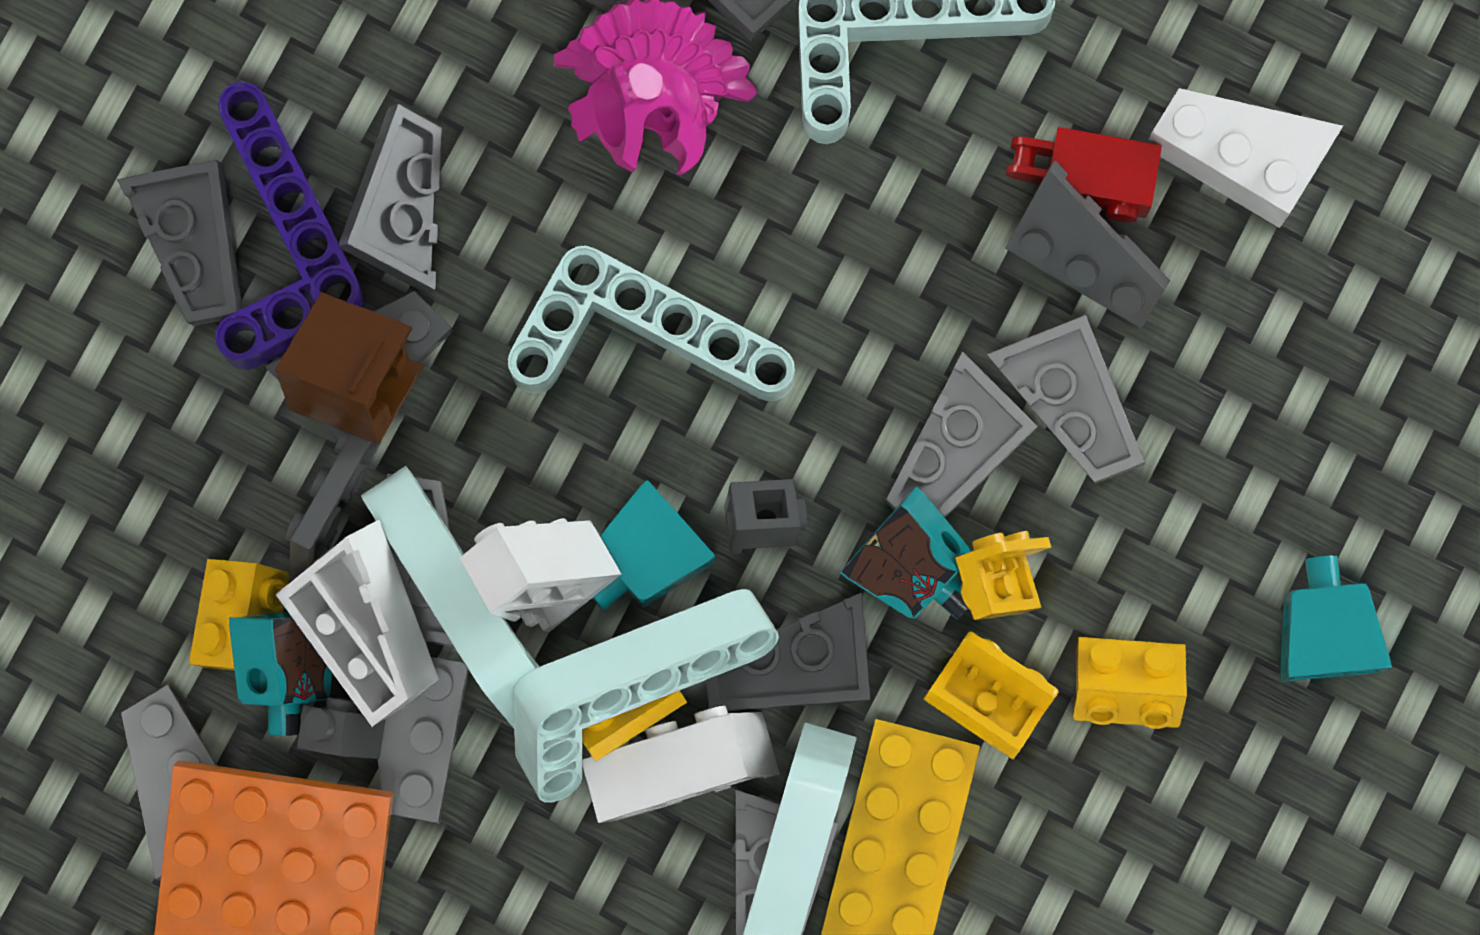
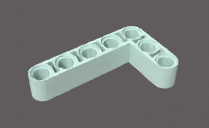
M800 0L798 36L804 131L809 138L817 143L830 144L841 139L848 130L851 109L848 42L1031 35L1039 33L1046 28L1051 19L1056 0H1040L1044 9L1036 14L1022 11L1017 4V0H985L991 6L992 11L983 16L973 15L966 9L965 3L968 0H928L935 3L940 10L939 14L931 18L920 17L914 12L912 6L922 0ZM876 2L883 5L888 14L879 20H869L863 16L860 9L866 3ZM824 4L831 7L836 15L830 21L817 22L809 16L808 11L815 5ZM824 54L833 57L838 66L832 72L819 73L812 68L810 62L814 57ZM830 105L838 110L841 117L835 123L826 125L817 122L812 113L819 106Z
M577 246L563 256L515 341L508 357L509 370L516 386L524 392L539 394L549 390L557 381L593 314L597 312L765 401H777L785 397L792 389L795 375L794 361L791 355L782 347L589 246ZM580 264H590L599 270V275L593 283L581 286L575 284L570 279L571 272ZM635 288L644 293L646 298L641 307L635 310H625L617 304L618 295L625 289ZM556 309L567 310L574 316L572 324L563 331H552L545 326L546 317ZM673 313H683L691 319L692 326L682 335H672L664 330L662 326L664 320ZM721 337L734 340L739 347L738 353L729 360L716 359L709 351L710 345L714 340ZM537 354L543 356L548 361L547 369L538 377L529 378L519 372L521 362L529 355ZM766 362H775L783 367L786 375L780 383L767 385L758 380L755 374L756 370Z
M404 466L363 493L361 497L376 521L380 520L387 540L486 696L514 728V686L526 673L540 666L519 641L506 619L492 615L489 612L460 560L464 553L408 467Z
M740 589L526 673L518 680L513 691L515 756L538 798L543 802H556L572 794L581 784L582 729L755 661L773 649L779 638L778 631L754 594L749 590Z
M804 723L743 935H801L857 737L810 723Z

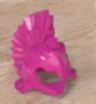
M629 0L625 4H615L608 12L598 15L591 25L582 28L579 38L570 41L566 49L554 54L553 57L554 67L575 69L574 73L579 79L592 83L589 87L588 95L569 104L568 107L572 117L571 127L577 132L578 141H585L596 132L615 163L630 172H634L643 142V130L645 128L652 130L661 137L662 150L671 153L678 160L679 167L676 172L678 175H682L692 169L700 160L706 142V127L717 116L719 102L716 101L724 97L749 102L756 96L757 89L746 78L749 73L750 64L743 56L732 55L733 47L731 42L714 39L716 26L705 23V12L694 14L691 7H679L674 1L661 2L659 0H645L643 2Z

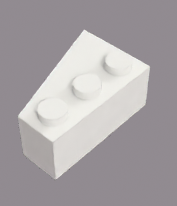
M1179 88L1152 131L1147 143L1162 145L1161 158L1280 228L1343 126Z
M565 518L547 524H536L535 521H528L519 526L506 527L503 523H497L477 534L474 538L476 545L460 557L462 564L492 615L513 622L522 617L526 626L533 627L539 623L542 630L548 633L621 575L591 520L567 522Z
M380 520L345 537L276 594L371 727L406 706L439 680Z
M726 706L711 708L694 714L697 724L678 729L676 721L660 724L645 730L646 740L630 745L629 741H627L597 762L594 761L593 757L582 759V766L598 823L618 821L681 803L682 800L711 791L719 792L731 788V785L753 778H768L780 774L763 712L728 713Z

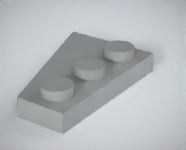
M431 657L439 680L406 706L385 719L378 765L382 790L394 792L391 815L440 824L469 669L463 662Z

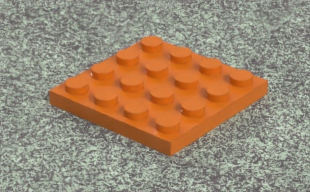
M178 760L173 765L154 935H376L394 792Z

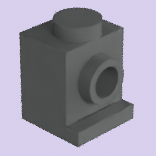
M794 479L730 482L724 505L730 554H741L742 549L795 546L799 531L806 530L807 509L805 500L796 498Z
M327 697L325 707L303 705L297 749L336 756L379 759L385 719L371 727L352 699Z

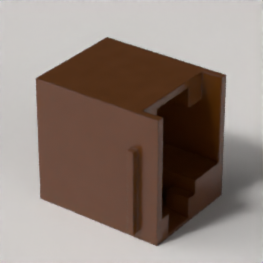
M321 292L275 368L289 410L379 445L424 368L422 364L409 360L404 343L412 331V326Z

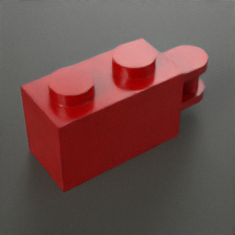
M1057 127L1053 142L1029 137H1013L1010 147L1015 150L1013 164L1008 165L1006 168V176L1020 181L1041 184L1053 162L1056 161L1068 173L1065 179L1083 198L1089 195L1102 209L1101 211H1106L1105 216L1114 221L1131 223L1136 222L1137 217H1147L1153 203L1162 145ZM1035 155L1050 157L1048 170L1034 167Z

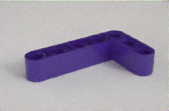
M237 82L225 88L220 95L218 102L220 116L302 277L301 280L227 316L218 325L215 341L219 351L234 367L250 370L286 352L321 292L326 294L331 286L338 283L347 284L351 287V294L346 302L362 308L364 305V294L343 250L338 248L339 242L263 93L257 86L249 82ZM254 102L258 104V110L251 119L246 121L233 119L234 111L241 103ZM277 147L281 150V156L274 165L261 167L256 164V157L264 148ZM298 192L305 196L304 203L297 211L285 213L279 210V202L286 194ZM323 238L328 241L325 253L319 258L307 259L302 256V248L310 239ZM289 307H298L303 310V319L298 326L289 330L278 327V317L283 310ZM244 330L254 332L256 336L255 343L250 350L244 353H234L231 351L230 343L234 335Z

